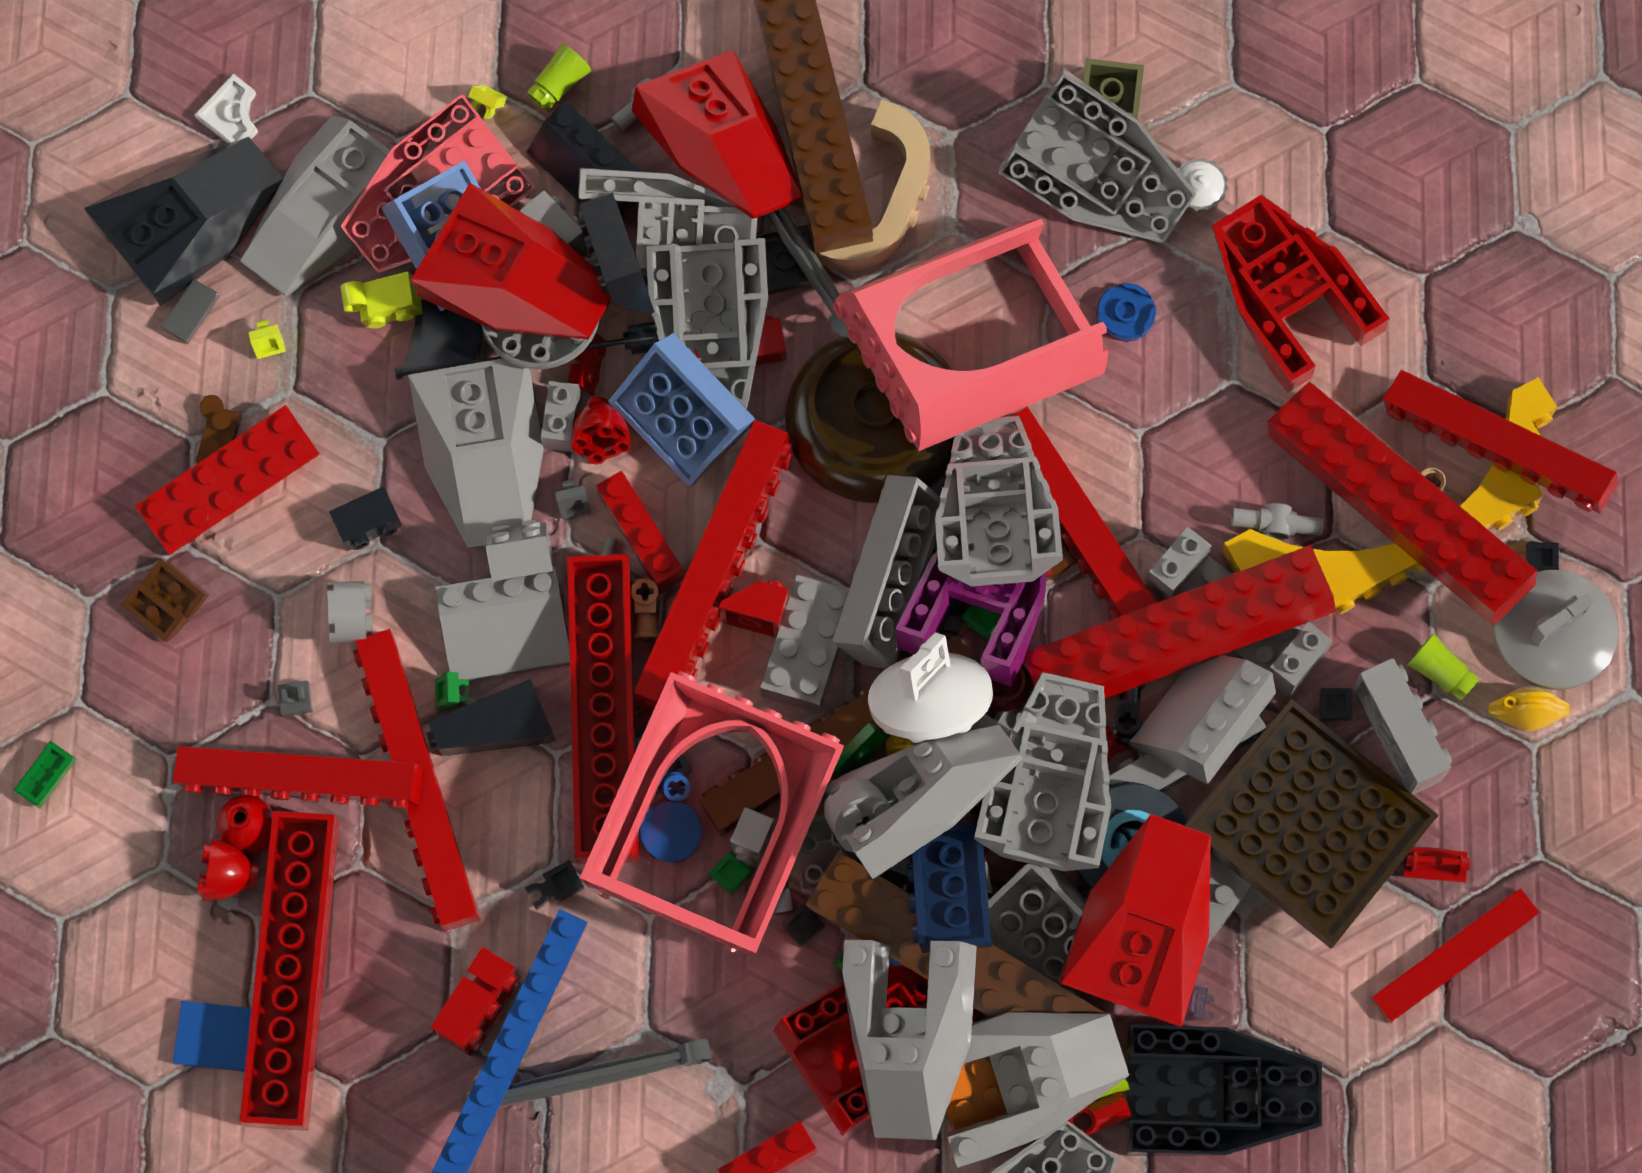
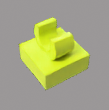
M481 84L472 86L468 97L476 100L471 104L476 112L479 111L481 105H484L486 108L484 119H491L495 114L496 108L504 107L508 96Z
M268 319L256 322L257 330L248 332L257 359L286 352L278 325L269 326Z

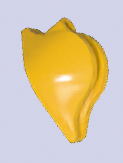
M1536 686L1517 688L1488 704V715L1524 731L1540 730L1570 714L1567 702L1556 697L1551 692Z

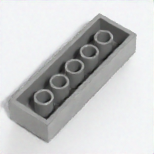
M887 475L875 514L872 517L866 541L862 548L857 569L853 575L848 596L844 602L838 626L835 629L832 642L866 667L887 669L896 663L900 649H897L895 628L929 563L936 541L935 516L937 509H939L940 496L917 477Z

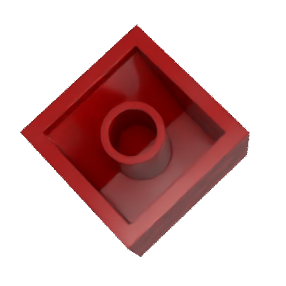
M767 580V583L758 581L720 602L721 621L726 625L776 638L789 600V589L784 588L785 585L778 581Z

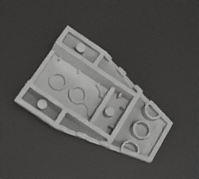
M765 238L734 240L733 243L646 246L648 294L655 311L651 315L657 327L656 331L659 341L674 333L695 356L696 348L701 357L698 358L701 363L747 410L768 302Z
M1019 416L997 418L961 433L954 438L951 459L946 470V480L940 495V505L935 516L939 571L970 586L1032 582L1063 560L1058 506L1051 496L1049 485L1042 475L1037 457L1034 456L1031 443Z
M1042 673L1009 737L1023 759L983 797L974 836L976 841L1001 857L1060 871L1099 868L1111 811L1104 686Z

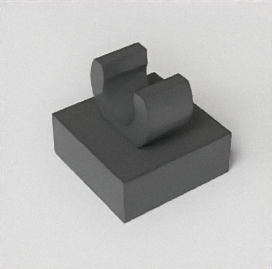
M574 479L562 482L564 490L555 492L561 518L566 519L590 513L591 509L585 486L575 487Z
M308 680L277 685L282 717L313 713L310 683Z

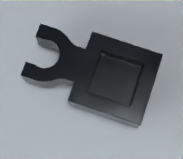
M570 860L543 873L545 882L533 883L525 887L528 895L534 891H539L542 894L539 900L533 902L536 910L545 906L547 901L553 896L557 903L585 889Z

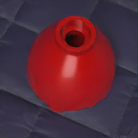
M600 396L592 397L586 401L585 407L579 412L574 421L571 447L578 455L588 458L589 463L594 465L602 464L606 459L616 457L630 450L628 425L620 412L611 406L606 398Z
M237 796L227 801L218 812L216 820V832L219 840L235 846L246 856L261 853L269 847L273 814L272 807L261 798L251 796ZM238 816H246L245 821L237 823Z
M211 839V844L204 843L202 863H207L206 875H199L197 894L203 895L202 900H224L243 892L247 888H255L259 864L252 863L241 850L222 840Z

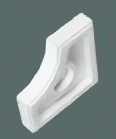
M232 74L198 110L195 117L227 144L246 137L252 139L258 133L249 116L250 104L256 96V92L239 77Z

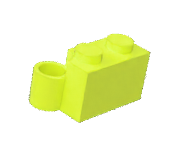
M408 271L365 283L360 281L346 282L340 286L344 311H360L361 323L367 328H381L387 322L395 320L408 321L413 319L415 315L423 314L421 299L415 292L411 282L412 275Z

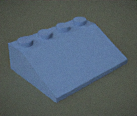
M465 160L381 207L416 269L469 183L480 188ZM438 306V308L440 309V311H442V310L445 309V308H443V307H441V306Z
M674 333L654 343L608 400L689 487L693 486L742 437L754 420H756Z

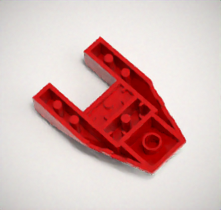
M1262 194L1212 225L1238 312L1269 369L1287 393L1311 379L1316 367L1283 322L1289 316L1319 297L1324 296L1360 346H1363L1386 330L1390 318L1338 248L1325 243L1316 236L1317 233L1308 227L1304 228L1293 220L1290 214Z

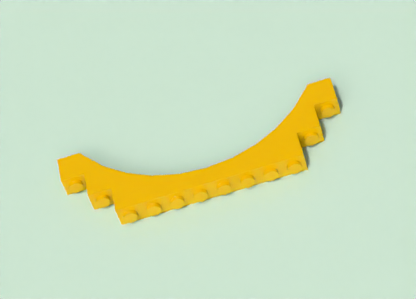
M1539 377L1511 392L1507 400L1505 418L1538 435L1540 433L1537 429L1550 423L1557 409V405ZM1492 465L1479 487L1460 507L1488 530L1496 528L1499 531L1513 522L1512 518L1522 514L1525 517L1535 512L1539 508L1538 504L1544 495L1537 484L1535 486L1523 481L1520 475L1512 471L1508 473L1503 472ZM1249 529L1225 542L1222 553L1234 573L1303 547L1290 545ZM1396 544L1360 551H1323L1313 549L1333 593L1336 612L1338 611L1340 615L1354 608V602L1365 598L1367 601L1382 592L1380 588L1390 583L1392 586L1402 583L1408 578L1407 574L1416 569L1419 573L1426 570Z

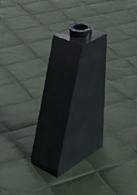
M530 679L428 721L431 731L426 733L432 749L438 748L442 756L549 744L556 741Z

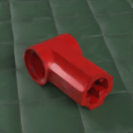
M1119 1092L1088 1105L1068 1121L1074 1125L1073 1120L1075 1117L1080 1115L1088 1117L1091 1126L1082 1132L1090 1137L1096 1132L1131 1119L1132 1116L1124 1096Z

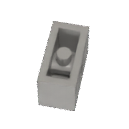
M549 381L541 431V441L544 449L574 452L571 447V434L574 421L580 412L582 394L579 384Z
M746 807L744 808L730 840L732 853L737 855L736 860L748 866H753V863L760 865L775 830L773 818Z

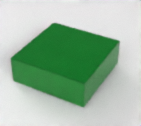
M729 851L708 874L732 896L750 877L752 871L744 863L736 860V856Z

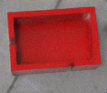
M483 946L467 970L476 976L475 979L471 981L465 976L462 977L431 1025L432 1030L438 1037L469 1056L473 1050L478 1052L487 1038L484 1033L490 1024L495 1025L504 1012V1009L501 1008L507 997L512 999L521 985V982L518 981L521 976L515 966Z

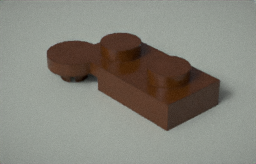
M216 395L205 396L200 402V411L208 419L195 461L197 464L236 438L242 418L240 412L224 409L222 400Z

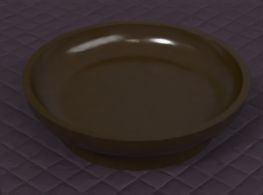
M895 332L896 344L906 353L931 366L952 370L943 357L930 346L916 338ZM839 337L820 348L807 360L797 374L790 389L785 410V425L789 444H792L791 449L797 461L805 472L825 489L841 497L859 502L878 503L887 475L917 477L928 487L931 486L947 470L955 436L918 451L914 443H910L906 438L904 426L899 417L896 418L893 415L890 401L885 392L882 393L878 389L876 377L871 368L865 366L858 345L854 344L850 338Z

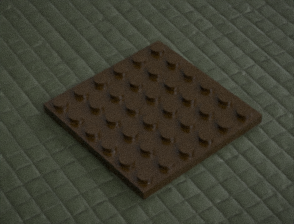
M1291 699L1185 826L1211 835L1210 852L1332 949L1438 817V814Z

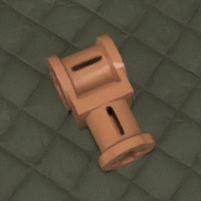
M643 578L636 581L631 589L636 616V634L633 635V640L636 642H655L659 636V633H657V605L659 604L660 596L656 583L650 579ZM643 590H649L648 600H642Z

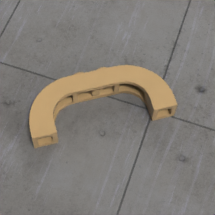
M882 99L871 123V136L896 146L905 158V165L881 222L872 230L873 242L818 253V259L821 264L835 270H865L888 259L901 245L908 228H914L919 215V211L916 208L919 201H925L930 185H927L930 172V145L925 130L919 121L906 109Z

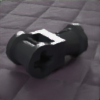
M1145 684L1120 693L1118 710L1113 719V732L1118 736L1117 740L1120 742L1130 743V740L1140 729L1141 691L1145 689ZM1126 721L1131 722L1129 730L1123 729Z

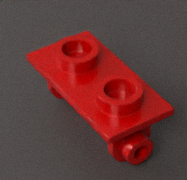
M595 333L590 343L601 342L606 340H604L600 335ZM606 347L584 350L574 358L575 361L582 362L581 364H571L567 383L579 384L580 390L582 388L588 394L594 396L596 386L600 381L599 372L602 358L606 353Z
M1413 847L1404 858L1403 878L1466 883L1467 871L1470 868V858H1467L1468 852Z

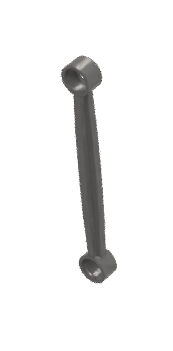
M786 207L766 214L799 267L832 313L829 316V323L833 330L840 336L849 338L846 324L843 319L837 317L833 308V303L840 294Z
M709 1040L691 1041L679 1045L678 1048L595 1063L585 1068H573L510 1085L501 1106L602 1086L679 1065L692 1066L712 1060ZM471 1091L462 1094L463 1105Z

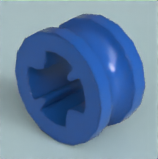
M670 772L663 777L661 789L669 800L678 802L684 800L690 793V783L682 773ZM672 780L676 783L679 780L683 781L680 784L683 788L680 792H668V790H671L669 783Z

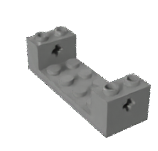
M1187 527L1149 571L1146 585L1166 600L1232 574L1209 556L1212 545ZM1308 621L1302 629L1299 626L1233 650L1231 653L1240 659L1248 660L1272 672L1275 687L1290 698L1327 654L1333 640Z

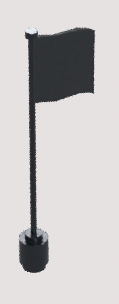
M422 299L423 314L416 315L411 347L403 367L395 368L396 379L400 380L403 379V376L496 360L502 357L497 356L474 360L483 338L482 325L448 309L440 311L436 304ZM655 322L629 325L628 332H623L622 339L590 343L585 350L624 344L625 350L631 349L632 355L647 353L654 343L659 341Z

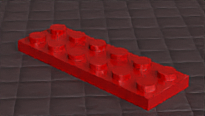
M284 405L136 504L135 507L167 553L171 555L319 456L320 453L287 405Z

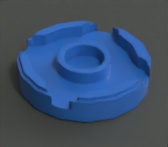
M1122 283L1113 288L1110 287L1103 293L1098 302L1096 316L1098 323L1104 322L1107 328L1106 335L1114 340L1130 342L1148 334L1154 325L1156 307L1147 290L1136 284Z
M676 801L661 802L651 808L640 828L641 840L648 854L661 862L678 863L691 857L699 848L702 837L701 822L695 811L686 804Z

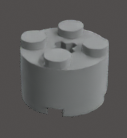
M364 581L327 582L329 642L345 643L355 642L357 639H366V636L372 634V613H365V609H371L370 584H364Z
M851 779L843 782L838 786L839 790L833 796L831 794L828 796L824 806V816L829 827L842 847L850 852H854L846 836L853 833L857 827L865 825L891 808L882 791L866 779Z

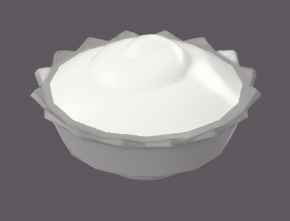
M1205 157L1199 160L1192 158L1189 162H1182L1178 171L1196 192V196L1188 208H1192L1195 211H1207L1211 207H1217L1219 202L1225 199V193L1229 189L1227 186L1228 177L1224 175V168L1218 167L1215 161H1208Z

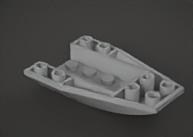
M332 115L292 161L240 262L287 297L354 249L356 245L344 232L341 225L381 166L390 149L351 120Z

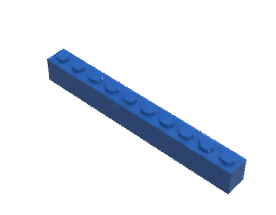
M559 909L431 1173L469 1172L588 923L587 921Z

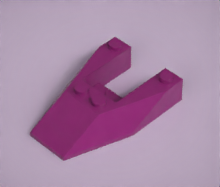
M936 552L931 557L895 628L897 649L916 654L923 643L934 633L939 632L955 599L1002 614L981 656V665L986 669L992 681L1011 687L1023 663L1045 599L1047 572L1032 582L970 586L939 571L938 555Z

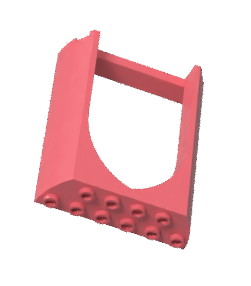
M1042 219L1025 220L844 292L835 299L833 303L835 314L839 319H843L847 326L850 340L858 345L865 366L871 368L876 377L878 389L882 393L885 392L890 401L893 415L896 418L899 417L904 426L906 438L910 443H914L918 451L1105 373L1108 349L1103 348L1102 335L1107 333V328L1104 322L1090 326L1038 238L1044 227ZM1017 248L1068 334L1064 338L989 368L955 371L923 363L902 350L896 344L895 319L905 301L926 284Z
M670 672L580 879L587 887L598 890V895L609 900L610 896L722 943L725 945L724 949L729 952L735 953L738 950L745 955H753L757 952L844 745L839 744L840 740L833 735L822 733V736L811 732V727L802 722L793 721V724L781 719L782 715L774 710L765 708L762 711L752 707L753 702L746 698L736 696L733 699L724 695L725 691L718 686L707 684L705 687L696 683V679L687 673L678 672V674ZM727 732H750L765 748L775 767L780 787V810L775 830L733 928L730 929L618 881L617 879L656 790L674 761L687 749L706 738Z

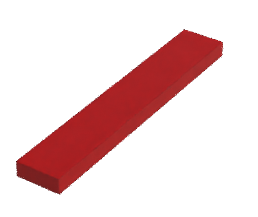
M1521 888L1372 996V1001L1391 1024L1539 915L1540 912Z

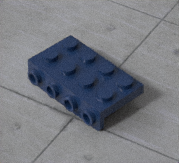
M978 822L955 824L952 828L913 852V863L907 864L909 883L914 882L915 893L909 894L911 913H917V924H912L913 943H919L922 953H930L931 941H961L975 945L977 948L992 947L984 847L974 839Z

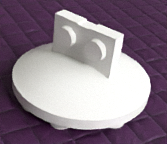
M934 633L921 645L916 654L891 665L874 680L869 690L868 704L873 720L885 733L910 739L913 743H921L925 740L968 732L971 726L988 711L992 702L993 689L991 678L982 665L966 656L948 653L946 636Z

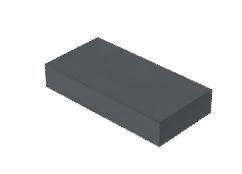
M193 279L161 326L163 331L188 344L219 299V293Z

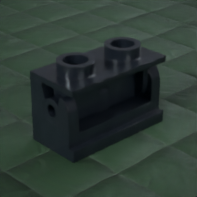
M384 486L329 511L347 551L363 549L370 544L371 540L380 536L382 538L389 537L397 532V528L402 526Z

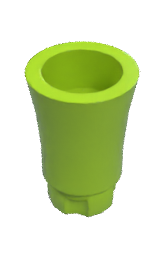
M561 43L545 69L534 80V85L528 90L527 96L547 112L555 102L558 103L578 81L592 70L574 50Z
M1435 633L1426 640L1406 665L1437 684L1446 693L1450 692L1459 701L1470 692L1479 680L1473 672L1468 670L1469 667L1443 644Z

